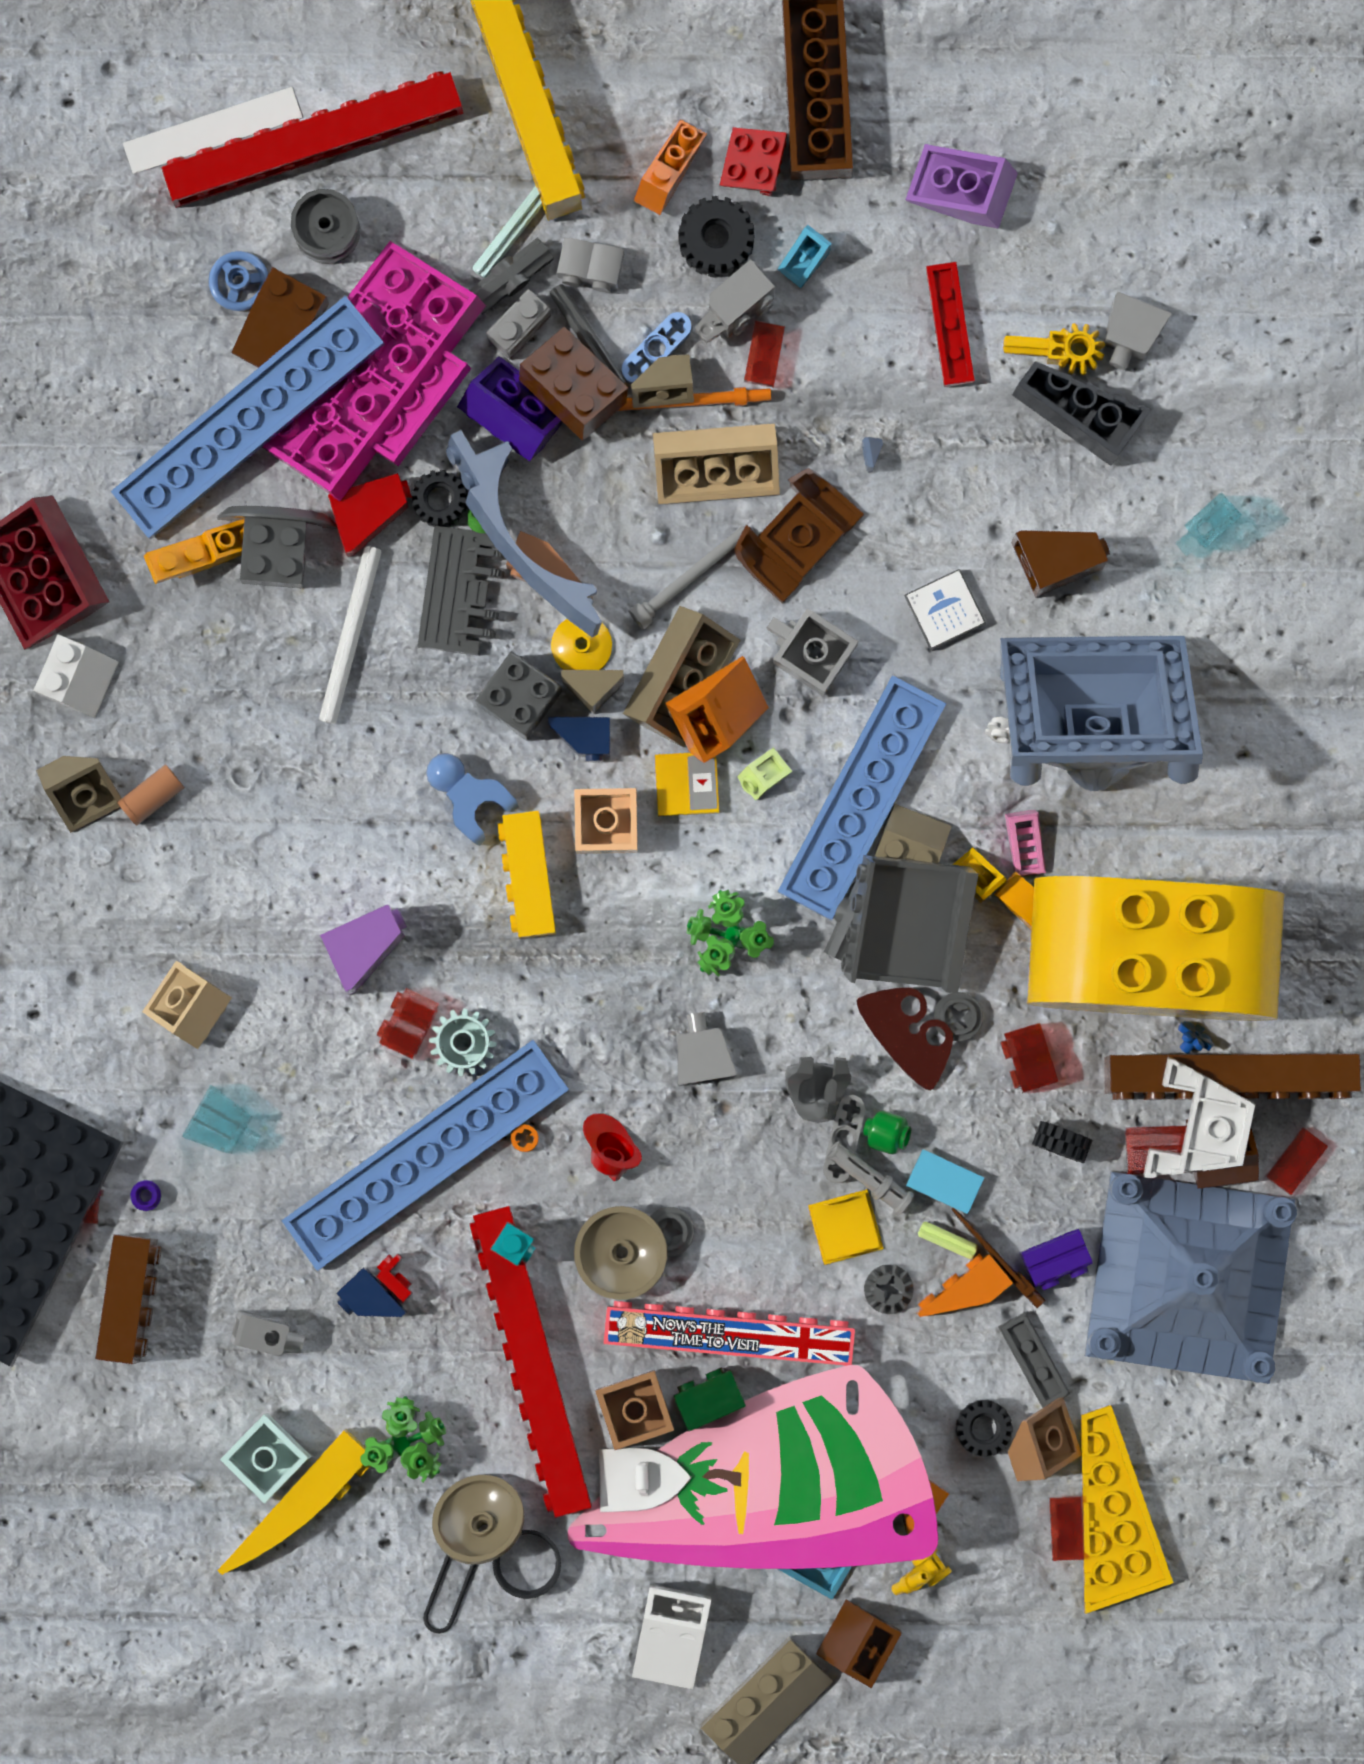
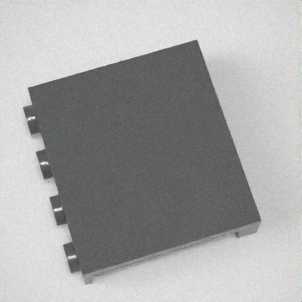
M863 855L862 864L858 865L856 871V881L859 882L857 894L853 895L851 901V910L854 912L853 922L848 925L846 940L849 942L848 952L843 955L841 970L844 972V976L851 983H855L856 979L941 987L947 993L958 994L978 873L968 866Z

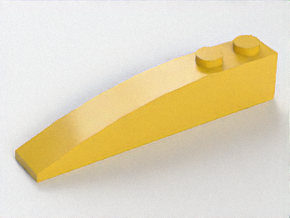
M347 1429L343 1430L217 1571L223 1575L255 1559L309 1522L334 1497L340 1501L352 1487L348 1484L350 1479L355 1474L361 1477L370 1467V1465L364 1466L360 1460L361 1455L365 1453L366 1447Z

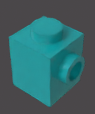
M507 1222L491 1250L516 1266L521 1261L527 1264L536 1250V1247L532 1245L535 1239Z

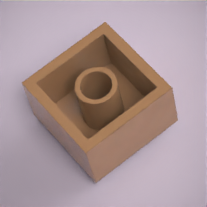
M655 1370L595 1390L614 1450L674 1431Z

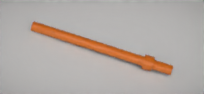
M746 387L734 388V391L694 393V402L633 408L632 398H627L626 404L618 411L735 403V406L747 405V402L771 401V388L746 390Z

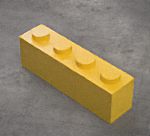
M538 810L502 815L503 823H498L497 825L500 842L506 841L507 853L501 855L504 872H510L511 884H506L508 903L514 902L515 914L510 915L512 933L518 932L519 939L556 935L540 812Z

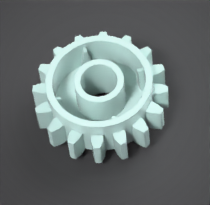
M463 1008L462 1015L457 1016L456 1012L451 1010L450 1019L447 1020L441 1016L442 1026L432 1027L437 1036L429 1038L430 1043L436 1044V1048L430 1053L431 1055H439L441 1057L436 1063L438 1066L445 1063L448 1064L446 1072L449 1074L454 1068H457L458 1074L463 1077L465 1069H469L470 1073L475 1075V1066L479 1065L485 1069L487 1066L483 1060L485 1058H494V1055L489 1052V1048L497 1047V1043L490 1041L489 1037L496 1034L495 1030H486L490 1021L485 1019L479 1022L480 1013L477 1011L470 1017L468 1016V1010ZM460 1034H467L471 1037V1046L466 1051H459L455 1047V1039Z

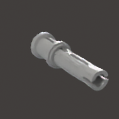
M836 1142L829 1150L826 1158L832 1160L872 1191L873 1198L876 1200L881 1199L893 1208L894 1214L900 1215L910 1204L914 1193L911 1191L906 1192L895 1184L893 1177L890 1175L882 1176L862 1159L842 1146L840 1142Z

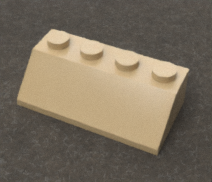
M775 423L653 433L658 504L780 495Z

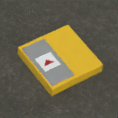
M690 753L655 755L658 817L719 813L716 756L703 763Z

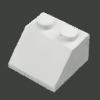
M58 634L33 691L42 697L95 718L119 662Z

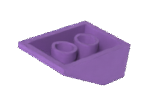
M925 144L905 200L971 224L999 229L1018 173L1006 158Z

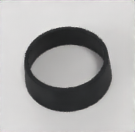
M522 1530L520 1535L531 1534L539 1536L553 1549L556 1565L551 1579L544 1586L535 1590L525 1591L517 1589L510 1585L503 1577L500 1569V1557L493 1560V1572L498 1584L507 1593L518 1598L531 1599L547 1593L555 1585L561 1571V1557L555 1543L548 1536L535 1530Z

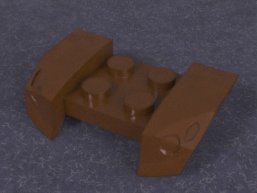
M810 468L788 479L791 488L797 494L758 536L746 525L735 546L736 557L753 578L782 604L840 538L845 536L865 515L820 474Z

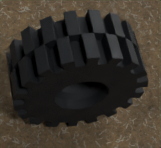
M712 196V200L700 199L699 204L695 206L693 203L689 207L688 213H684L678 231L681 255L686 258V263L690 268L692 266L695 267L696 272L701 275L705 272L708 273V277L715 278V274H721V277L728 276V272L733 271L735 273L742 264L747 263L748 257L753 251L755 238L753 222L751 223L748 211L744 212L740 203H732L731 198L725 197L724 200H719L718 196ZM712 225L723 226L728 232V241L721 247H712L705 241V232Z

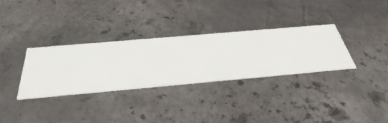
M289 87L124 142L123 146L132 173L135 174L165 164L168 160L175 157H186L195 154L200 149L216 147L230 139L243 138L254 134L258 130L273 128L282 125L288 120L303 117L293 88Z

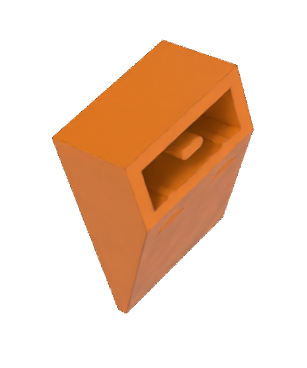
M743 656L666 702L690 754L703 763L730 748L769 708Z

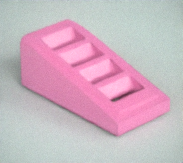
M1026 810L1005 814L1014 872H1017L1021 877L1046 873L1038 812L1036 810ZM1031 822V826L1016 828L1015 823ZM1033 834L1032 839L1017 840L1018 835ZM1035 846V851L1019 853V848ZM1037 858L1036 864L1021 866L1020 860Z

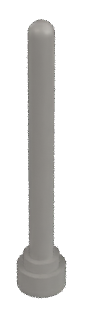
M745 526L736 530L648 603L643 602L641 605L637 603L628 612L634 621L643 630L653 623L652 619L656 616V611L735 548Z

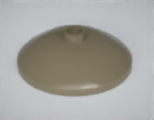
M610 1207L594 1214L580 1229L574 1246L575 1265L585 1284L597 1294L616 1300L632 1299L649 1291L662 1276L667 1262L666 1240L659 1225L646 1213L632 1207ZM620 1246L627 1248L628 1255L626 1258H620L617 1255V1249Z
M474 1475L464 1478L449 1487L437 1502L432 1518L434 1537L444 1553L458 1562L465 1564L491 1562L508 1552L518 1540L525 1518L523 1503L516 1490L501 1478L491 1475ZM482 1525H488L486 1530L479 1531Z

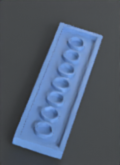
M893 675L891 676L786 874L778 893L832 921L838 905L844 899L856 876L858 865L862 864L863 855H867L946 706L945 702Z

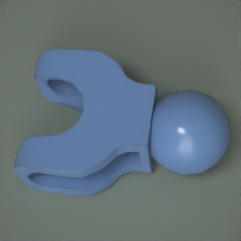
M438 754L427 765L426 775L430 785L438 791L448 792L446 796L453 804L452 817L454 825L476 845L480 846L485 841L484 831L475 821V811L478 805L484 802H494L508 812H513L519 807L517 800L500 782L492 779L478 780L469 773L465 775L464 764L453 754Z

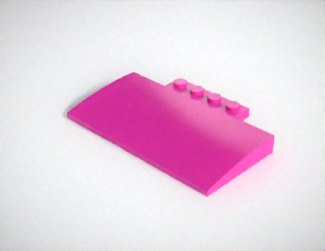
M391 241L388 242L347 297L385 345L262 447L339 501H341L376 452L399 467L472 369L466 362L451 354V352L486 306L476 294Z

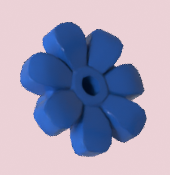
M1184 1021L1178 1026V1030L1183 1033V1043L1180 1045V1049L1184 1053L1190 1054L1194 1048L1199 1051L1203 1048L1210 1051L1214 1046L1211 1037L1203 1033L1205 1028L1197 1023L1194 1026L1192 1022Z

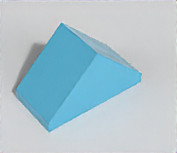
M807 225L777 270L798 287L802 288L830 254L832 243Z

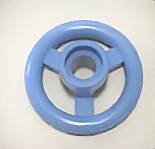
M243 251L227 253L215 262L210 271V292L213 298L224 308L233 311L249 310L268 276V271L264 263L251 253ZM236 260L247 261L257 269L258 273L249 274L245 267L241 265L232 266L230 262ZM221 269L226 272L225 281L230 288L227 298L222 295L218 287V276ZM236 276L244 277L243 282L240 284L233 283V280ZM260 283L257 293L251 299L237 302L241 290L245 289L249 284Z

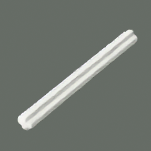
M365 546L362 553L319 719L325 723L336 724L381 557V550L376 547Z

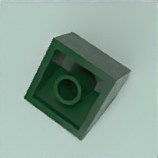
M720 1367L705 1374L707 1380L699 1384L691 1380L677 1387L679 1393L674 1394V1398L689 1432L746 1407L731 1370L724 1372L723 1368Z

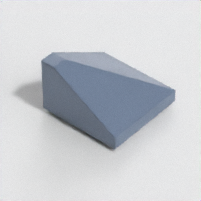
M865 437L861 445L866 471L870 473L874 470L883 441L880 438Z

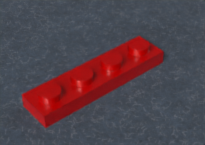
M957 262L926 266L944 387L974 383L975 379Z

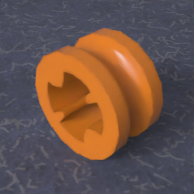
M522 1124L511 1133V1143L520 1152L532 1151L538 1144V1133L530 1125ZM527 1129L532 1132L529 1136H533L534 1139L532 1144L527 1143L525 1147H521L518 1145L520 1140L516 1141L517 1133L523 1134L524 1130Z

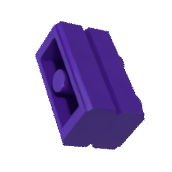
M1079 1229L1072 1230L1020 1252L1033 1286L1041 1285L1043 1290L1060 1284L1058 1278L1066 1274H1070L1071 1278H1075L1089 1272L1087 1266L1093 1264Z

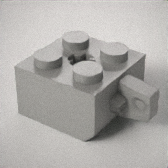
M750 259L710 293L709 312L697 324L695 332L706 344L721 334H724L727 339L732 334H735L736 337L739 336L750 326L748 321L756 314L761 317L771 309L775 286Z
M806 609L798 623L791 620L786 625L773 617L766 628L779 638L776 644L781 647L772 663L823 697L859 642L809 609ZM811 646L812 649L815 646L820 647L822 657L819 659L818 656H816V659L809 657L810 651L808 648Z

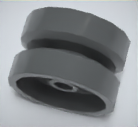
M317 189L306 193L297 201L291 213V229L298 248L307 258L318 263L333 264L344 260L355 250L360 240V224L353 204L345 195L333 189ZM325 223L330 224L327 229H323Z

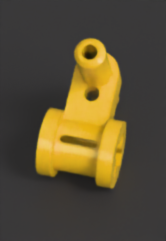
M936 1548L934 1553L928 1558L912 1560L911 1562L915 1567L902 1576L899 1582L892 1585V1592L895 1595L910 1594L919 1590L926 1583L931 1587L948 1576L952 1570L949 1566L945 1567L936 1554L938 1551Z

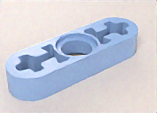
M681 312L670 314L625 359L622 364V374L628 384L631 385L639 377L636 374L632 377L629 376L630 368L628 366L632 364L636 367L640 364L642 357L638 355L641 352L649 362L654 363L659 357L671 356L690 336L691 321L687 315ZM683 321V330L685 332L682 334L679 331L675 332L671 336V341L675 343L670 345L668 339L660 333L664 331L667 336L672 331L671 322L679 323ZM653 341L662 342L666 348L664 354L659 357L650 355L648 352L649 344ZM647 362L641 367V373L649 367Z

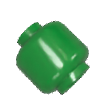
M881 1110L873 1118L869 1117L867 1119L863 1134L868 1136L870 1148L894 1155L900 1150L907 1148L912 1128L908 1126L904 1116Z

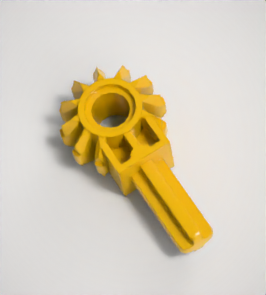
M1073 323L1071 326L1072 334L1063 328L1061 331H1050L1048 338L1005 336L1003 351L1006 354L1047 356V364L1058 365L1059 368L1069 364L1068 374L1073 375L1075 368L1079 367V372L1083 376L1086 375V365L1093 371L1097 369L1098 365L1095 360L1102 361L1104 358V354L1098 350L1104 348L1105 343L1104 341H1095L1100 334L1098 330L1089 335L1088 324H1085L1083 330L1079 331L1078 325ZM1075 343H1081L1086 347L1087 353L1082 356L1075 355L1071 351V346Z

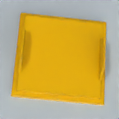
M868 1189L808 1205L824 1265L884 1249Z

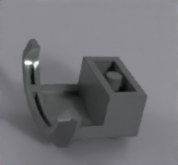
M247 505L231 506L217 516V520L226 521L245 519L240 581L242 584L303 589L307 524L328 529H338L337 524L329 515L294 508Z

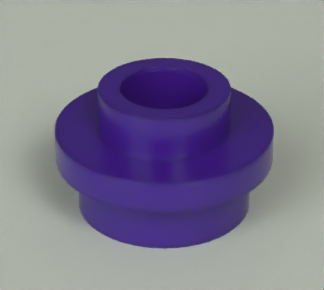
M143 1180L133 1186L130 1198L132 1204L137 1209L151 1211L160 1204L162 1193L155 1182ZM144 1190H149L152 1193V1198L148 1202L143 1201L141 1198V1193Z

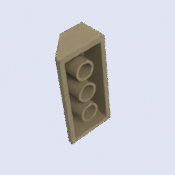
M679 606L623 714L646 729L681 747H685L686 744L671 716L666 702L727 666L741 640L704 614Z
M789 1636L701 1723V1729L737 1764H751L833 1680Z

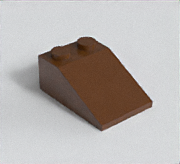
M272 267L256 296L231 353L259 368L324 314L329 305L327 297Z

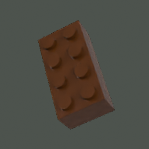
M113 1234L95 1359L136 1364L140 1363L142 1357H146L148 1339L144 1338L145 1327H150L153 1315V1308H148L149 1298L151 1295H155L157 1288V1277H153L154 1265H159L162 1253V1246H157L158 1239Z

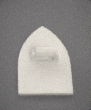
M644 1448L599 1449L600 1512L642 1511L658 1507L675 1497L687 1485L691 1476L672 1458L654 1450Z

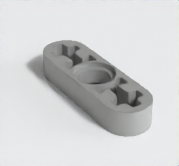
M848 1095L841 1099L835 1114L826 1156L836 1143V1134L841 1130H847L852 1134L853 1143L846 1149L855 1155L865 1114V1104L858 1096ZM850 1100L856 1101L855 1106L860 1108L859 1114L854 1113L851 1123H857L856 1130L848 1125L838 1126L839 1119L846 1121L847 1112L842 1110L843 1104L848 1105ZM825 1157L823 1173L826 1179L832 1183L846 1181L850 1174L845 1172V1174H839L838 1178H834L833 1172L828 1170L829 1165H835V1163Z

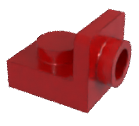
M389 1254L377 1266V1269L381 1272L376 1277L401 1301L405 1302L413 1294L408 1289L412 1283L400 1272L396 1275L391 1273L403 1257L397 1254L393 1258Z

